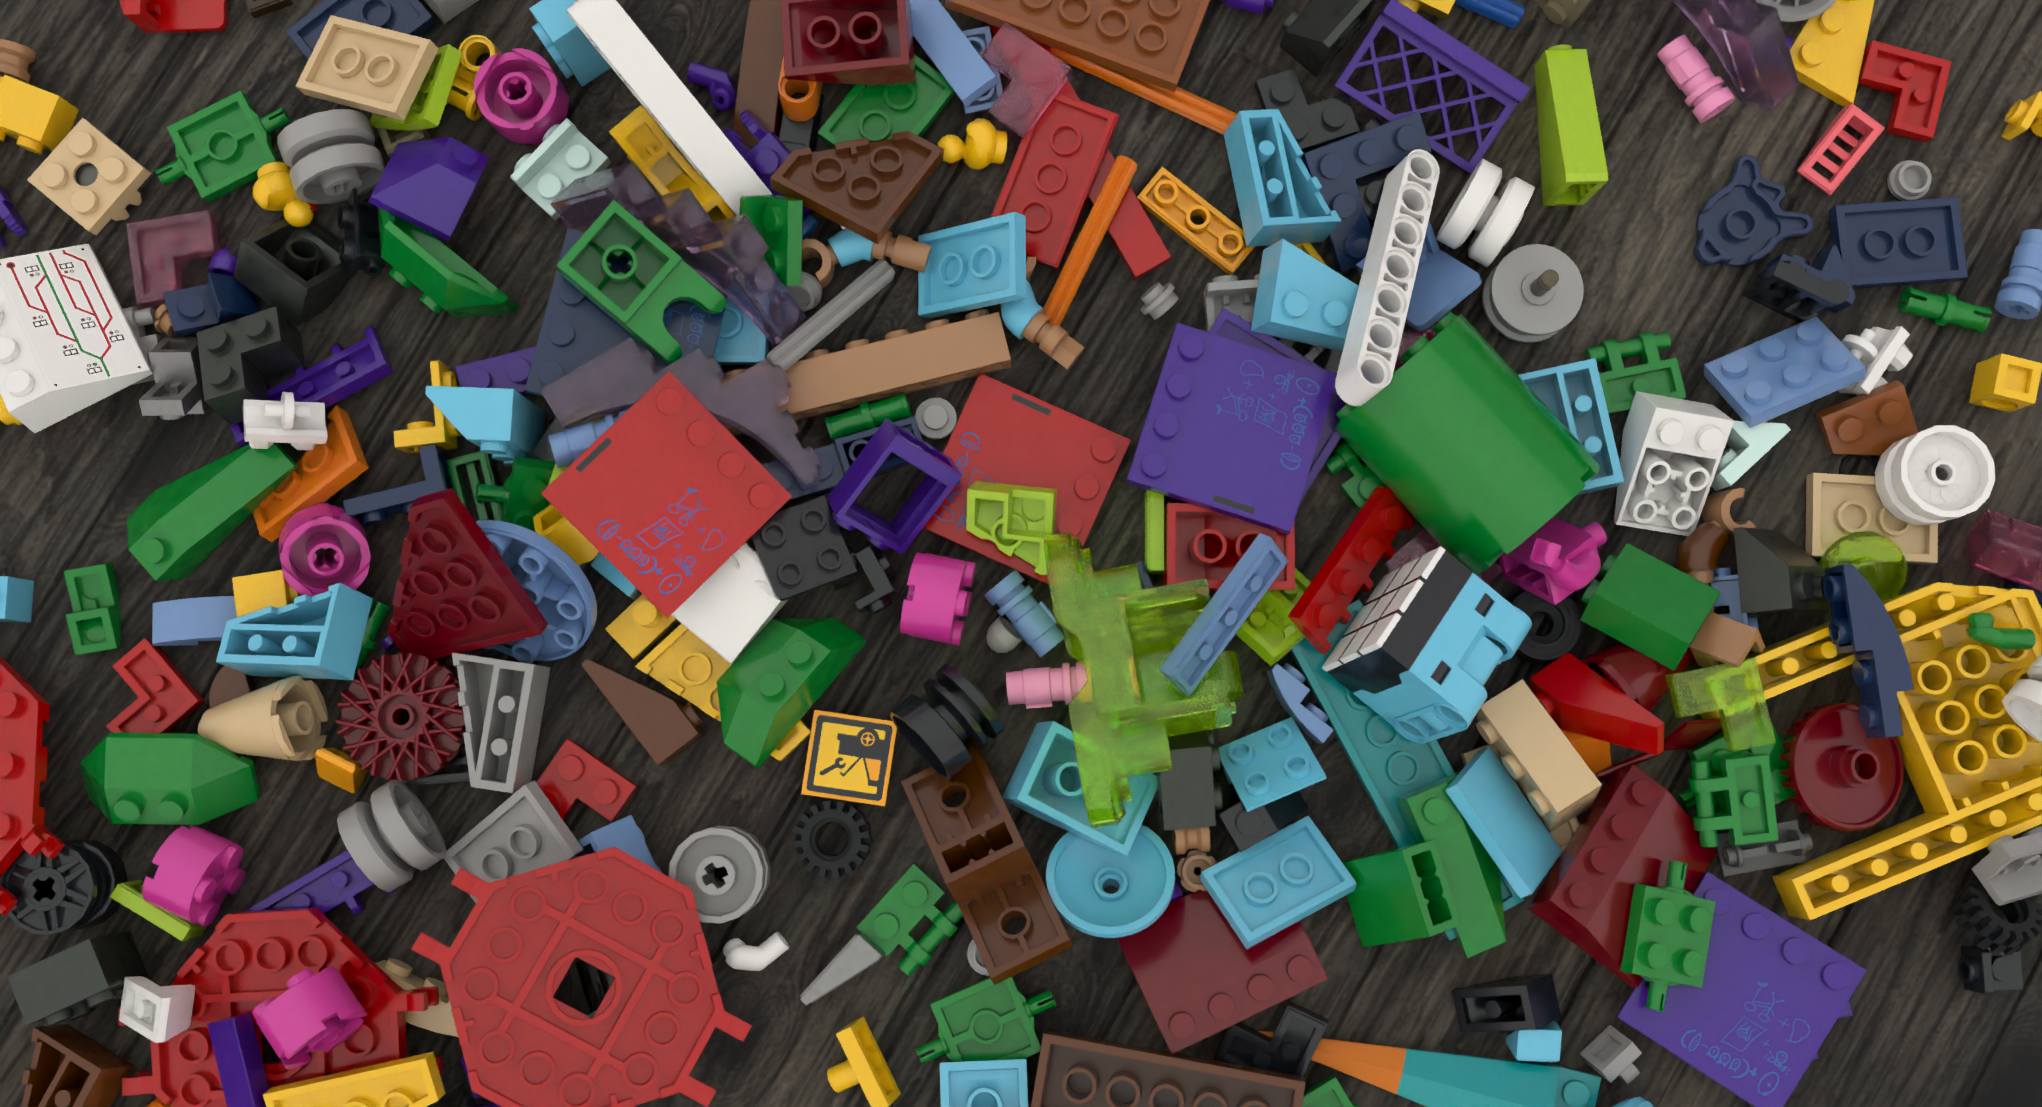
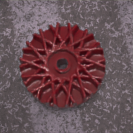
M411 653L383 655L381 659L371 660L372 664L368 667L359 668L356 671L358 676L354 677L353 680H349L352 682L349 689L340 693L344 701L338 702L337 707L342 708L341 718H336L335 720L336 724L342 726L337 733L339 736H344L347 745L342 746L344 751L351 752L349 758L353 761H358L362 765L361 770L370 771V775L383 777L389 781L421 779L438 772L449 764L464 744L463 733L466 732L463 707L459 706L457 693L460 692V686L456 675L448 667L435 659ZM405 709L409 713V721L406 724L402 720Z
M1826 704L1824 706H1815L1813 710L1804 711L1803 713L1807 718L1795 720L1793 723L1796 728H1789L1787 730V733L1795 735L1793 741L1782 744V747L1789 752L1779 755L1780 759L1789 760V770L1780 771L1782 776L1788 777L1782 783V786L1794 789L1796 796L1789 798L1791 802H1796L1794 809L1798 812H1808L1810 816L1806 820L1815 822V826L1829 827L1830 830L1859 831L1870 828L1882 821L1891 812L1900 795L1903 784L1904 765L1896 737L1866 738L1865 729L1862 728L1859 722L1858 709L1860 705Z

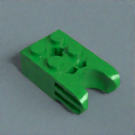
M615 200L609 204L556 265L557 273L666 364L674 366L681 360L682 350L680 344L668 333L664 326V310L671 303L678 301L695 304L708 314H718L727 306L725 297L714 286L684 262L682 257ZM622 256L627 258L629 262L626 268L630 270L628 273L618 272L614 274L609 270L611 268V264L607 262L609 258L612 257L615 260L621 259Z

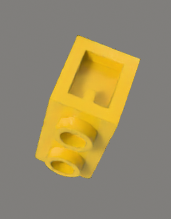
M440 360L430 361L432 386L458 387L456 374L450 370V367ZM435 404V426H433V422L419 421L408 423L406 430L393 431L395 448L407 454L419 453L420 447L433 444L445 450L456 449V436H461V433Z

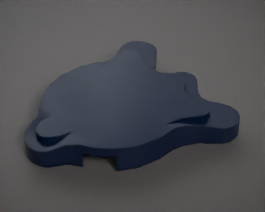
M1744 154L1734 162L1728 183L1712 194L1702 204L1698 212L1696 221L1697 242L1694 247V256L1698 262L1706 266L1717 263L1734 267L1747 266L1756 263L1769 254L1780 241L1802 238L1810 234L1814 226L1812 218L1805 213L1783 211L1779 207V203L1786 195L1785 188L1778 183L1763 179L1756 158Z

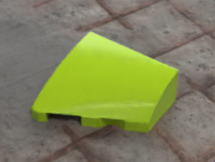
M975 481L967 489L966 530L980 539L993 541L997 545L998 550L1011 557L1014 554L1036 567L1034 571L1039 575H1047L1049 573L1053 546L1057 489Z

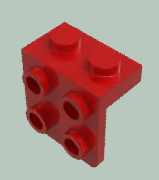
M119 0L123 15L145 33L222 31L227 26V0Z

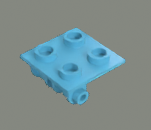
M1293 717L1218 748L1225 777L1229 784H1233L1247 812L1327 779Z

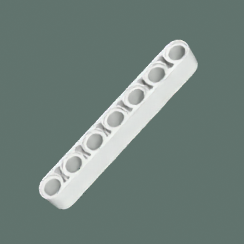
M577 0L566 9L567 14L697 173L721 196L738 219L741 196L773 195L616 0Z
M1421 149L1410 152L1388 173L1384 182L1335 380L1337 394L1344 402L1352 406H1362L1389 385L1393 377L1440 174V168L1436 159L1430 153Z

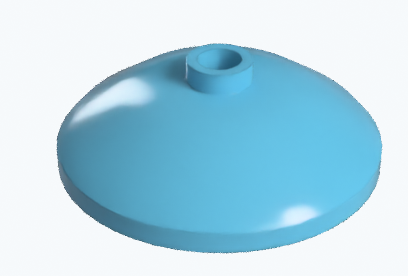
M1142 824L1128 856H1123L1068 831L1057 842L1049 856L1046 868L1047 891L1058 914L1075 929L1096 937H1124L1146 929L1164 913L1174 892L1175 868L1172 856L1165 843L1155 832ZM1108 886H1115L1119 889L1113 894L1104 891Z

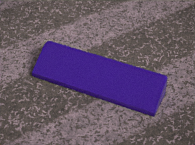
M251 1012L207 1023L227 1107H266L263 1094L269 1090Z

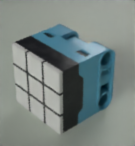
M1440 546L1383 576L1322 666V669L1389 722L1404 738L1418 744H1424L1464 731L1469 727L1487 698V692L1483 687L1496 665L1514 656L1531 629L1532 621L1525 612L1513 606Z

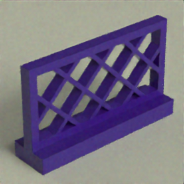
M1388 0L1376 16L1375 22L1333 87L1387 122L1420 111V113L1439 109L1444 133L1430 137L1427 136L1431 150L1467 174H1472L1515 106L1523 100L1530 87L1397 0ZM1381 28H1384L1396 37L1399 53L1376 58L1373 40ZM1403 41L1414 49L1405 51ZM1368 49L1370 60L1360 62ZM1422 53L1430 58L1433 75L1411 80L1406 56ZM1400 58L1404 82L1382 87L1378 63ZM1438 64L1449 72L1439 74ZM1371 65L1376 89L1359 92L1346 83L1355 68ZM1456 75L1464 81L1467 98L1445 103L1441 78ZM1434 80L1438 105L1416 109L1412 85ZM1472 86L1483 94L1474 96ZM1405 87L1410 111L1393 114L1386 109L1383 92ZM1377 94L1379 104L1367 96ZM1490 97L1503 106L1494 122L1479 125L1475 100ZM1468 102L1472 127L1450 132L1446 107ZM1490 127L1482 139L1480 129ZM1473 131L1476 149L1467 162L1454 153L1451 136ZM1445 138L1446 147L1435 140Z

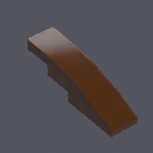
M750 0L733 130L742 137L751 149L760 140L743 125L740 119V114L746 109L755 115L769 132L777 134L781 111L778 82L783 60L780 0Z

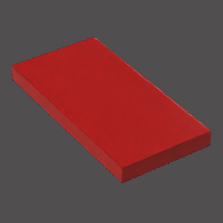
M1042 87L991 218L1012 212L1025 215L1026 258L1036 257V262L1060 270L1120 117L1119 114L1046 87Z

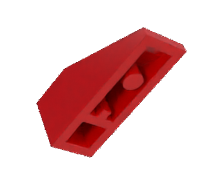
M1569 652L1530 678L1531 691L1560 729L1654 755H1659L1664 751V722Z

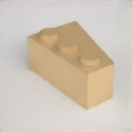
M1523 679L1483 703L1477 715L1479 722L1476 723V727L1479 733L1489 745L1493 744L1502 757L1501 760L1504 767L1512 778L1517 781L1549 833L1593 805L1602 784Z

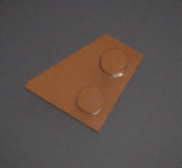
M1898 380L1875 388L1870 394H1860L1816 412L1826 447L1833 454L1881 456L1894 442L1918 433L1904 384Z

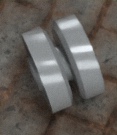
M333 109L314 113L294 121L286 126L277 136V144L283 161L291 168L289 178L295 195L302 202L331 204L349 199L353 188L357 189V196L366 194L376 187L386 167L381 152L373 146L375 135L368 117L363 112L351 109Z
M390 780L373 791L370 798L371 804L359 801L338 815L339 833L351 857L366 877L378 888L386 892L395 891L413 878L414 868L421 871L427 870L446 856L443 837L432 816L419 798L398 780Z
M719 825L691 834L677 847L670 861L669 877L692 889L699 921L721 924L746 914L762 900L769 886L771 865L766 849L753 834L736 826ZM724 866L728 875L723 877L724 881H721L716 877L715 870Z

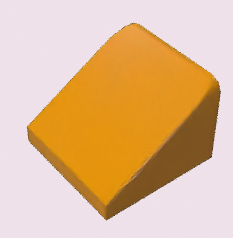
M336 748L317 749L315 759L318 775L322 779L350 793H356L368 771L361 770L362 765L358 761L351 760L349 758L350 755Z

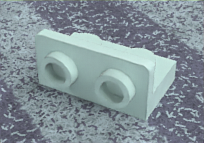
M566 118L561 124L553 125L545 133L543 143L532 154L528 153L520 158L510 178L556 221L612 162Z

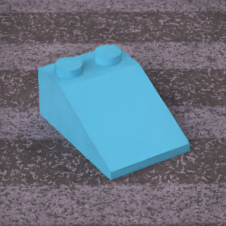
M1054 721L1036 724L1002 798L1004 801L1039 819L1123 856H1128L1157 791L1158 783L1156 775Z
M1026 1059L940 1063L941 1107H1028Z

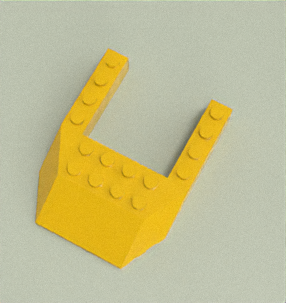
M1936 582L1882 602L1893 620L1910 667L1914 690L1897 692L1903 736L1895 737L1901 749L1903 764L1925 813L1772 876L1789 916L1805 920L1815 919L1988 847L1992 842L2006 835L2014 836L2042 824V743L2030 736L2015 723L2005 711L2002 703L2005 695L2018 680L2029 679L2027 671L2042 653V608L2033 590L2002 589L1990 586H1964ZM1972 613H1990L1994 617L1993 628L2030 629L2035 634V644L2029 650H2001L1972 640L1966 632V629L1969 628L1967 618ZM1829 621L1765 647L1762 654L1754 652L1748 654L1742 665L1738 668L1724 664L1716 667L1714 671L1709 670L1689 678L1686 682L1702 719L1722 718L1847 667L1855 661L1854 652L1837 654L1836 645L1833 644L1829 635Z

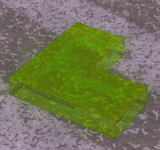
M1755 658L1744 659L1742 665L1738 668L1724 663L1666 675L1676 718L1718 710L1728 751H1738L1776 743Z

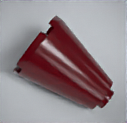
M1620 643L1588 655L1580 661L1650 712L1693 661L1694 655L1690 647H1688L1675 671L1633 648Z

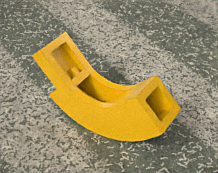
M641 105L609 131L611 136L627 154L630 161L655 191L709 249L739 225V219L721 196L692 168L647 110Z

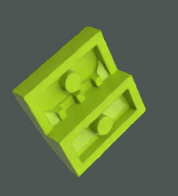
M449 44L438 49L404 121L372 113L370 124L375 128L408 131L430 129L439 126L463 52Z
M1296 568L1295 590L1266 591L1236 632V635L1271 667L1305 638L1288 617L1311 583Z

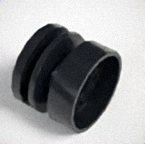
M945 664L935 674L938 682L929 678L923 684L925 692L931 701L930 704L920 697L911 694L890 713V717L900 734L914 751L943 778L950 780L971 760L963 741L968 742L979 750H983L988 745L986 736L995 739L1003 732L1004 727L989 700L981 690L960 672Z
M68 840L63 842L65 846L54 859L47 858L41 851L36 856H33L24 850L7 869L3 877L2 886L18 899L17 904L8 915L17 926L32 934L43 935L81 930L104 923L118 911L121 905L110 898L117 884L127 882L128 879L123 861L111 847L96 840Z

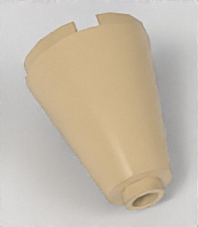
M290 676L206 710L198 724V734L227 748L232 753L291 761H306L314 758L317 749L323 748L326 742L327 735H320L321 722L328 721V711L324 697L317 684L312 680L304 681L301 679L303 676Z

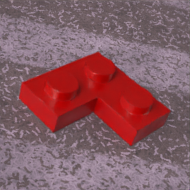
M1872 40L1865 46L1858 84L1895 94L1887 133L1926 143L1934 137L1952 62Z
M144 638L113 665V668L139 698L108 723L106 727L111 733H169L200 707L205 700L161 648L153 646L152 639Z
M566 739L536 782L563 821L567 818L578 800H581L613 822L639 787L572 739Z

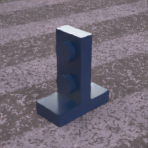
M436 444L420 447L419 453L425 481L343 500L345 513L357 518L364 526L378 525L389 521L388 515L403 512L405 516H408L409 508L418 497L449 488L453 489L446 460H449L448 451Z

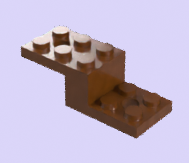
M972 746L967 749L971 758L970 762L950 780L943 778L929 767L902 780L901 783L944 882L957 902L987 972L994 985L1073 947V944L981 751ZM956 792L966 794V799L960 806L954 808L946 806V801L952 794ZM1016 917L1026 919V926L1020 933L1012 935L1005 932L1006 924L1011 919Z

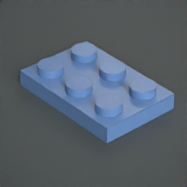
M1813 317L1704 364V377L1749 428L1861 381L1865 378L1866 367L1817 317Z

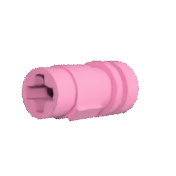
M1686 35L1674 39L1658 52L1657 56L1666 67V72L1679 90H1682L1687 98L1684 101L1688 107H1694L1692 113L1700 123L1713 118L1736 99L1728 86L1723 88L1724 80L1722 77H1715L1707 61L1697 47L1692 45Z
M1090 661L1076 662V666L1070 667V663H1062L1060 668L1041 667L1006 672L1009 705L1026 704V709L1052 707L1054 701H1065V705L1073 704V700H1079V704L1093 703Z

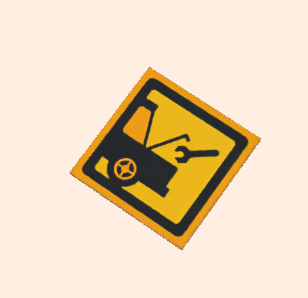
M814 710L801 794L885 806L897 728L893 721Z

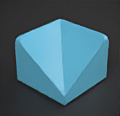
M1554 1020L1537 1029L1515 1030L1506 1036V1044L1518 1061L1557 1062L1560 1061L1562 1030Z

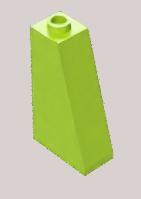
M1556 45L1545 50L1534 65L1543 206L1584 205L1608 182V171L1587 49H1572L1570 45Z

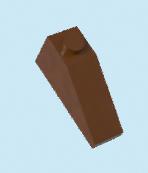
M587 659L581 664L657 765H666L705 735L699 726L704 720L691 703L687 702L683 705L681 701L598 661Z

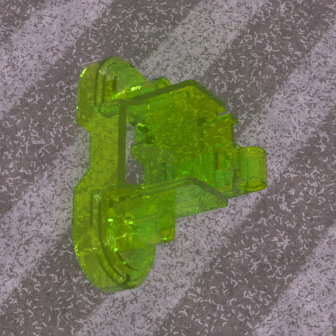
M1070 531L1044 536V551L1055 622L1063 627L1067 654L1085 665L1087 675L1086 683L1068 706L1085 806L1092 829L1119 825L1126 815V803L1133 802L1130 777L1173 770L1168 736L1232 725V714L1236 713L1235 702L1230 703V701L1238 699L1245 694L1238 656L1235 651H1223L1189 697L1182 694L1168 681L1159 669L1199 616L1198 612H1202L1210 601L1207 579L1141 589L1137 563L1095 571L1091 549H1083L1081 541Z

